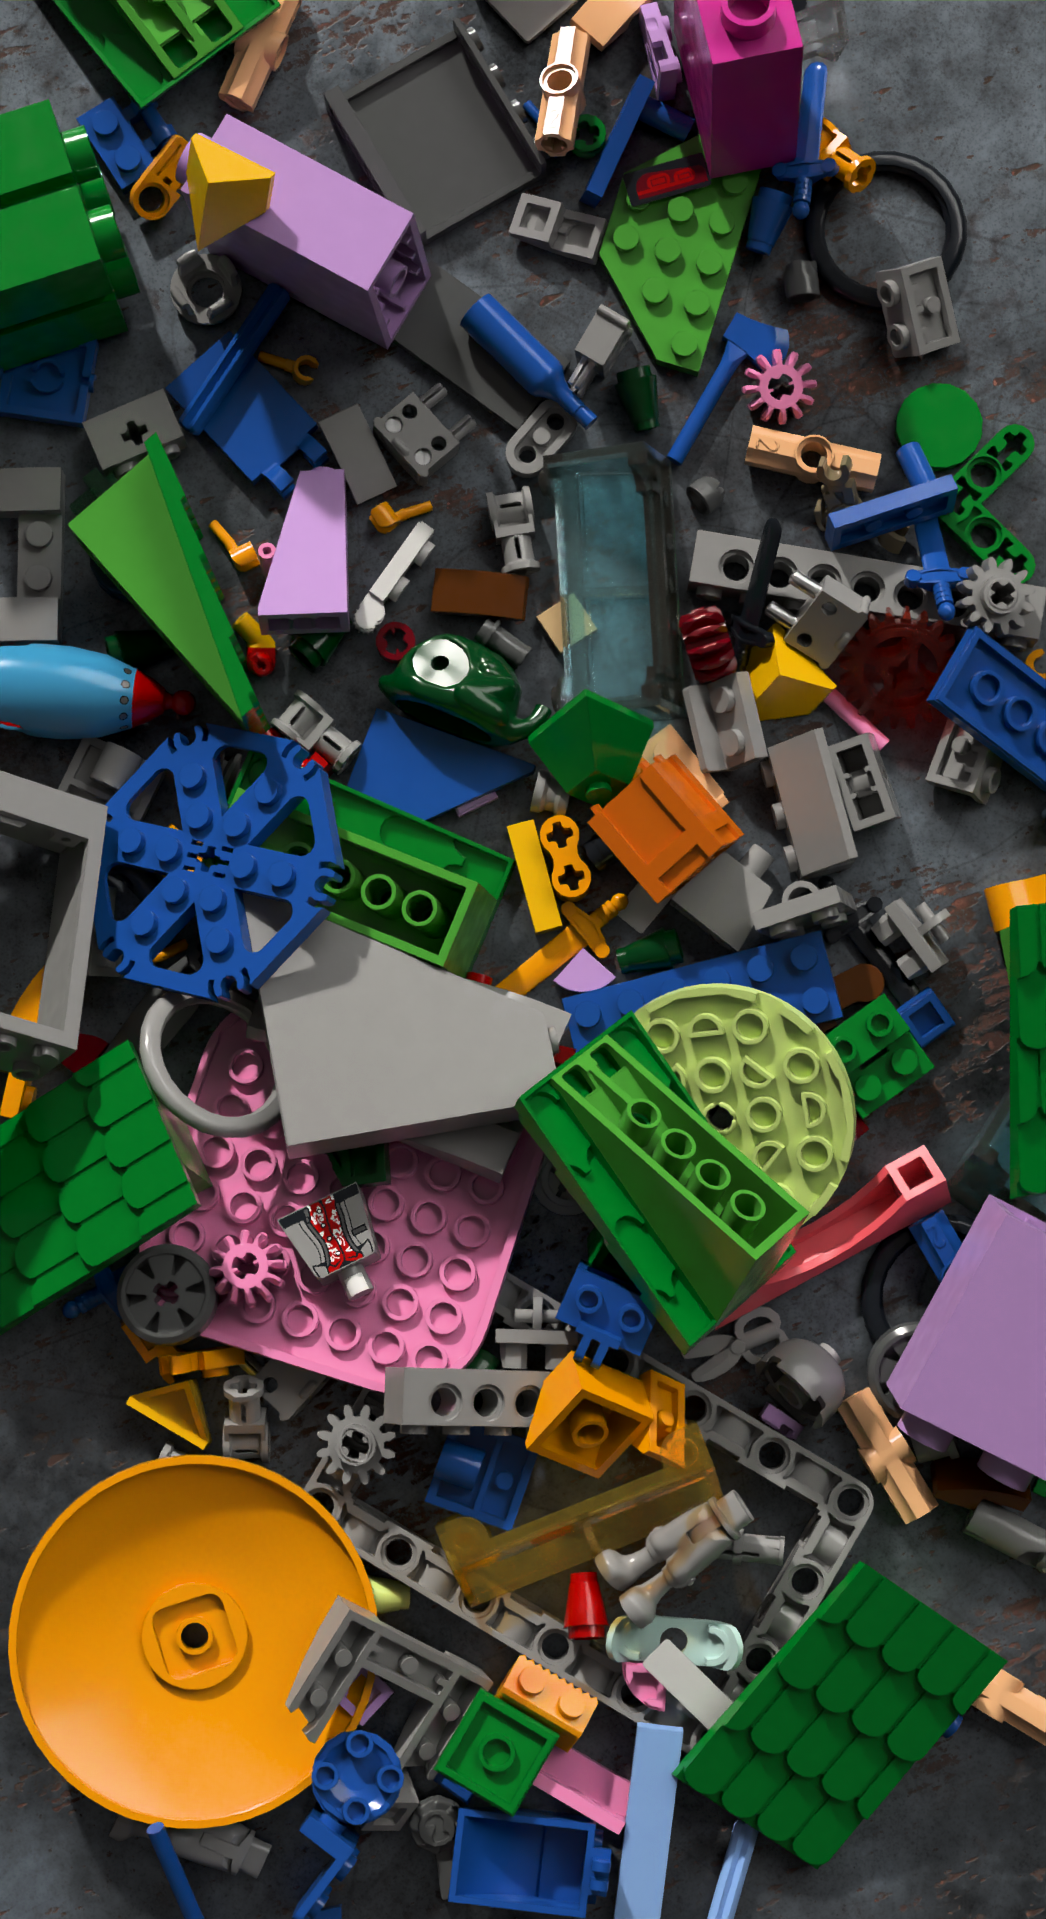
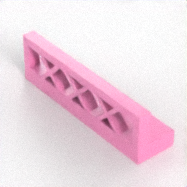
M554 1745L532 1785L619 1835L626 1823L625 1816L630 1781L573 1747L567 1753Z

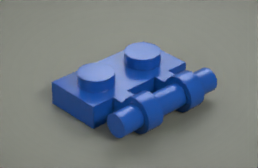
M112 96L76 118L79 126H85L91 145L123 194L131 191L133 185L154 160L153 157L160 152L172 135L178 134L172 124L165 123L157 110V101L141 111L131 100V104L122 110ZM142 119L152 133L151 137L143 142L132 126Z

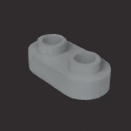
M548 399L542 402L507 443L506 462L509 469L517 476L523 478H532L541 474L574 436L577 430V421L553 400ZM552 418H559L563 421L564 425L559 430H552L548 427L547 423ZM529 450L536 455V458L530 463H525L520 460L519 456L523 451Z

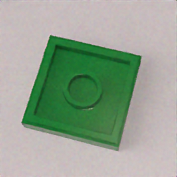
M480 1687L433 1770L514 1817L559 1739L560 1734Z

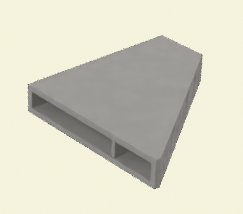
M243 893L252 952H258L290 920L293 908L292 905L285 902ZM324 920L258 990L288 1159L519 1120V1113L514 1108L518 1098L556 1069L553 1054L559 1053L558 1037L554 1026L547 1027L544 1012L328 920Z

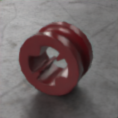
M390 622L378 631L376 646L380 657L386 662L399 664L405 654L416 646V640L409 626L401 622ZM396 632L404 634L403 641L407 648L401 653L398 648L396 649V654L388 652L389 645L385 638L391 633L394 638L396 637Z

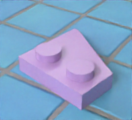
M657 2L640 5L639 26L652 80L655 81L654 88L657 100L661 102L675 99L676 85L682 82V73L678 57L674 55L670 43L672 42V32L668 16H661Z

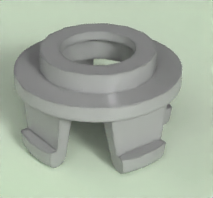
M195 249L184 253L177 259L178 268L171 280L170 294L178 313L186 320L204 326L215 325L228 319L236 311L242 298L241 279L232 261L226 255L220 257L213 254H198ZM203 278H213L223 288L222 298L209 307L197 305L191 296L194 284Z

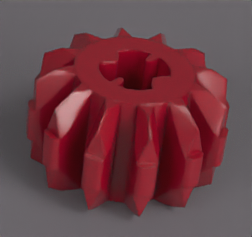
M714 605L707 608L700 607L691 610V613L682 615L679 620V628L695 679L700 683L714 682L736 672L737 661L721 610Z

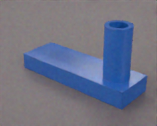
M640 74L627 96L579 201L595 209L603 197L638 120L684 142L695 118L649 96L655 81Z
M910 442L903 445L897 450L896 457L911 487L829 513L825 539L830 550L834 551L953 512L958 487L952 474L936 478L921 445L918 442Z

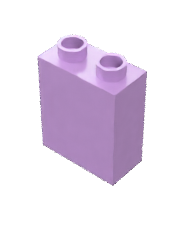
M228 114L225 115L212 138L203 133H198L275 172L270 208L257 218L208 245L209 253L220 257L226 255L236 268L267 285L275 283L283 287L291 298L388 350L431 277L414 213ZM190 140L178 161L175 177L177 182L183 184L181 192L192 214L186 176Z
M989 1194L886 1385L899 1407L904 1410L897 1424L904 1433L925 1446L940 1452H946L954 1436L983 1449L984 1452L977 1462V1466L1000 1483L1021 1492L1026 1491L1034 1475L1046 1481V1222Z

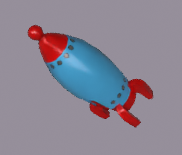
M51 644L0 646V728L16 730L30 736L42 738H98L135 728L155 719L167 709H172L179 715H188L196 706V699L191 692L180 690L174 693V695L169 694L155 679L108 654L74 646Z

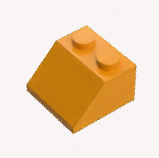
M571 1350L543 1381L525 1440V1446L529 1451L599 1479L653 1422L654 1417L642 1380L602 1363L599 1370L590 1367L593 1359L584 1356L582 1362L573 1359L575 1351Z

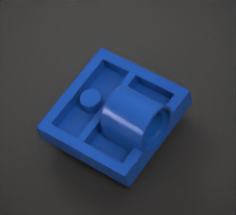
M470 1426V1435H447L425 1502L511 1532L538 1454L526 1449V1438L512 1434V1436L484 1435V1426Z

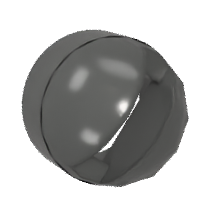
M712 476L699 478L686 488L688 499L704 515L712 513L724 500V488L718 487L720 481Z

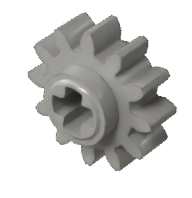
M993 557L983 560L981 567L974 564L967 568L966 574L970 580H963L956 584V588L960 592L965 593L966 597L957 601L955 607L959 609L968 608L970 612L965 616L963 624L968 625L978 621L980 623L978 628L986 634L994 627V633L998 638L1007 635L1009 627L1013 630H1018L1025 626L1024 619L1020 615H1026L1035 610L1031 603L1025 602V597L1033 594L1036 588L1032 586L1023 587L1021 583L1026 578L1028 571L1022 570L1013 574L1011 572L1013 568L1012 559L1003 561L997 567V562ZM994 591L1001 597L996 601L998 604H995L990 597L995 593Z
M350 1404L345 1405V1419L340 1420L338 1416L329 1414L327 1420L333 1426L332 1431L321 1430L317 1432V1436L320 1439L328 1441V1447L320 1449L316 1454L318 1457H331L332 1463L326 1469L327 1474L334 1473L338 1468L344 1470L342 1475L343 1484L350 1482L353 1473L359 1474V1479L364 1485L368 1484L370 1478L368 1470L374 1469L379 1475H384L386 1469L380 1462L381 1458L391 1459L396 1457V1453L392 1449L385 1447V1442L391 1441L397 1436L396 1432H382L381 1426L385 1424L383 1423L384 1415L377 1417L375 1421L369 1418L371 1414L370 1405H365L362 1408L360 1416L354 1415V1410ZM355 1431L361 1432L363 1434V1442L369 1444L367 1453L360 1451L359 1457L350 1455L351 1447L344 1444L346 1436L354 1437Z

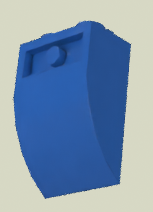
M582 1259L575 1270L555 1317L564 1323L576 1327L575 1331L583 1335L573 1359L582 1362L592 1339L600 1342L590 1364V1367L599 1370L609 1347L616 1350L620 1347L640 1356L656 1322V1318L640 1299L642 1293L633 1282Z
M497 1807L459 1808L448 1902L585 1918L587 1904L595 1905L596 1896H607L612 1849L602 1848L603 1830L596 1829V1822L585 1815L518 1808L514 1817Z

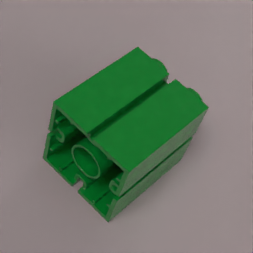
M49 99L0 114V369L3 368L4 371L79 347L78 345L96 339L98 341L128 331L119 300L141 293L125 243L122 241L114 217V208L99 164H97L84 125L61 132Z

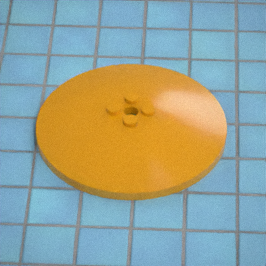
M188 1454L163 1457L139 1463L119 1471L83 1493L57 1517L31 1554L19 1581L9 1624L8 1656L12 1685L23 1720L36 1745L67 1782L89 1799L124 1817L147 1824L162 1822L165 1827L202 1829L226 1826L259 1816L289 1801L312 1784L311 1772L314 1760L324 1744L342 1732L355 1731L359 1725L375 1680V1674L368 1670L367 1677L361 1674L349 1687L347 1698L356 1706L353 1717L339 1704L315 1744L310 1742L302 1731L308 1721L299 1707L291 1713L286 1707L285 1702L302 1661L338 1595L377 1616L370 1580L351 1539L335 1517L302 1487L274 1471L236 1458ZM191 1623L203 1625L208 1632L207 1641L204 1645L197 1648L187 1646L181 1637L182 1630Z

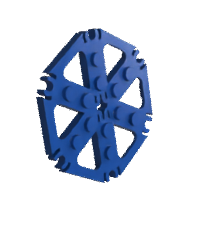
M206 723L208 730L200 725L195 726L196 738L191 745H189L188 738L180 732L174 734L173 740L168 737L105 804L108 806L107 818H112L110 822L106 820L94 923L98 949L103 951L102 955L106 959L115 962L124 954L123 961L115 969L117 973L124 976L123 978L134 983L219 1003L217 997L225 1002L231 1000L229 988L234 981H237L238 990L246 995L252 993L253 987L259 990L329 916L330 911L323 907L315 906L318 902L325 906L335 905L336 900L324 894L323 888L329 881L342 883L343 880L341 875L329 869V867H340L344 870L345 868L328 773L323 771V767L313 759L304 768H301L302 762L310 753L294 740ZM232 747L264 754L267 758L266 769L228 809L220 762L221 751ZM166 770L171 771L174 775L182 830L136 821L130 817L129 811L133 801L161 772ZM306 799L309 804L315 844L311 852L304 856H297L260 848L261 844ZM196 843H203V845L199 846L196 845ZM216 855L220 860L227 863L228 866L218 864L211 865L209 868L197 858L207 860V858H214ZM121 865L165 875L166 877L126 919L122 921L114 919L107 881L108 873L112 867ZM243 893L289 903L293 908L290 920L258 952H252ZM196 915L203 954V964L199 971L188 975L156 967L153 964L154 958Z

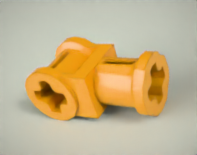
M823 117L819 160L834 159L839 166V172L835 177L844 182V187L851 193L863 191L873 179L876 162L870 156H860L855 153L851 148L848 137L841 133L832 122ZM827 176L823 179L828 182L832 177Z

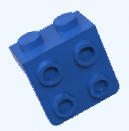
M318 1801L306 1815L299 1831L331 1855L332 1858L302 1896L291 1919H303L306 1915L314 1919L329 1899L328 1895L333 1889L329 1886L330 1882L334 1877L342 1882L357 1862V1856L361 1852L356 1848L360 1834L347 1825V1823L335 1820L322 1810Z

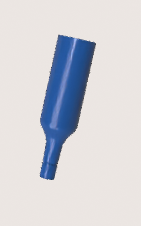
M491 294L484 295L467 311L460 322V327L529 394L534 397L548 398L555 401L574 417L585 430L594 424L598 416L569 388L561 362Z

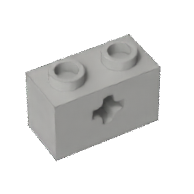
M163 388L82 422L107 480L115 477L116 480H119L148 455L144 442L155 432L162 443L169 461L180 456V450L188 447ZM139 432L143 443L135 446L131 435Z
M864 733L828 746L841 796L854 832H862L902 818L874 734Z

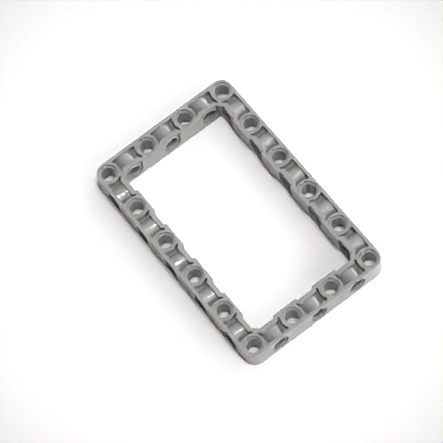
M507 1272L493 1316L514 1329L532 1330L526 1323L515 1322V1309H526L529 1305L533 1304V1296H543L542 1304L547 1306L549 1310H558L561 1303ZM560 1321V1324L548 1323L542 1330L575 1331L576 1327ZM578 1333V1345L583 1336L580 1333ZM592 1339L585 1356L593 1359L600 1342ZM573 1345V1351L576 1352L578 1345ZM619 1347L618 1349L622 1350L628 1358V1365L623 1373L639 1379V1375L652 1369L685 1384V1398L690 1395H696L703 1399L705 1403L704 1415L696 1421L685 1419V1430L816 1508L742 1636L743 1657L739 1667L733 1671L723 1670L715 1683L734 1702L761 1672L750 1670L747 1667L746 1657L748 1653L755 1648L767 1649L770 1653L771 1661L817 1609L872 1513L874 1507L873 1495L863 1482L643 1352L638 1356ZM363 1388L352 1407L354 1415L360 1416L361 1410L365 1405H370L371 1414L376 1417L384 1415V1394ZM385 1423L381 1426V1430L383 1433L392 1431L396 1424ZM356 1431L354 1437L346 1436L344 1444L351 1447L350 1455L359 1457L360 1451L367 1453L369 1444L363 1442V1437ZM768 1442L778 1443L783 1450L781 1462L774 1467H765L759 1460L760 1448ZM330 1456L322 1457L304 1490L310 1495L323 1492L332 1498L334 1502L332 1515L349 1536L361 1558L519 1653L526 1655L529 1659H533L534 1662L541 1664L554 1674L557 1673L559 1677L565 1678L566 1681L573 1683L574 1686L581 1687V1690L584 1692H589V1695L597 1697L599 1701L634 1722L683 1727L681 1750L689 1753L697 1744L702 1733L707 1728L667 1689L665 1712L651 1709L641 1702L635 1704L626 1702L621 1696L622 1687L626 1684L622 1672V1662H614L608 1658L606 1646L596 1640H568V1629L563 1628L564 1621L355 1497L354 1494L361 1484L359 1474L353 1473L350 1482L343 1484L342 1475L344 1470L338 1468L334 1473L327 1474L326 1469L332 1463V1459ZM846 1489H856L861 1497L859 1508L853 1513L845 1514L841 1512L837 1503L840 1493ZM395 1539H402L408 1542L412 1549V1556L409 1561L398 1564L390 1560L387 1555L388 1544ZM801 1568L812 1569L816 1576L814 1586L807 1592H798L792 1586L793 1574ZM473 1586L485 1588L490 1595V1603L482 1610L471 1609L464 1600L465 1592ZM552 1633L562 1634L569 1643L567 1651L559 1657L548 1655L542 1647L543 1640Z

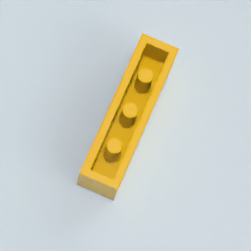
M534 819L507 826L509 840L535 935L562 929L560 914Z

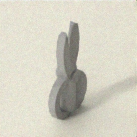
M760 1306L734 1321V1336L725 1334L707 1335L685 1356L681 1352L684 1359L714 1355L691 1373V1378L695 1382L715 1379L729 1371L738 1362L741 1355L749 1363L756 1365L765 1354H752L750 1352L751 1349L774 1339H777L776 1346L783 1341L789 1340L785 1332L780 1329L781 1321L779 1314L770 1307ZM760 1316L770 1319V1322L744 1332V1326L751 1319Z

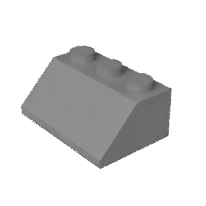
M823 727L767 748L768 757L765 758L766 761L759 763L765 787L773 786L777 803L771 805V810L777 830L784 829L789 846H785L782 849L788 872L796 871L798 881L850 869L858 858Z

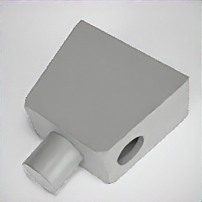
M756 844L751 846L739 862L724 851L671 898L670 905L731 954L739 952L754 925L751 913L762 910L773 891L760 878L774 862V858Z

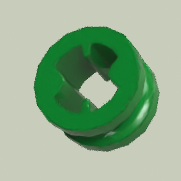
M579 115L576 137H580V129L587 128L590 134L597 133L598 136L594 135L593 144L586 145L583 139H575L574 150H571V152L583 159L594 158L601 153L605 146V126L602 120L594 115Z

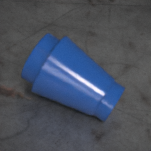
M760 187L758 195L752 196L747 244L745 247L747 250L770 256L772 248H774L792 214V207H790L793 199L792 196L768 187Z

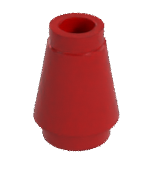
M597 1572L571 1573L563 1627L568 1629V1640L605 1638V1627H608L609 1623L597 1579Z

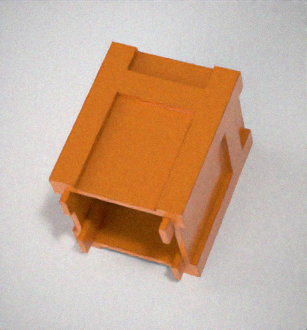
M659 754L653 758L655 762L651 764L647 760L640 762L638 765L643 771L615 798L609 801L604 808L599 804L592 806L590 809L595 815L587 822L657 904L677 893L716 857L745 835L676 754L671 755L668 759Z

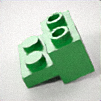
M885 993L826 1034V1037L838 1052L846 1068L853 1093L855 1094L856 1113L861 1119L867 1117L935 1067L911 1035L909 1026ZM884 1048L887 1049L885 1054L862 1070L859 1068L860 1065Z

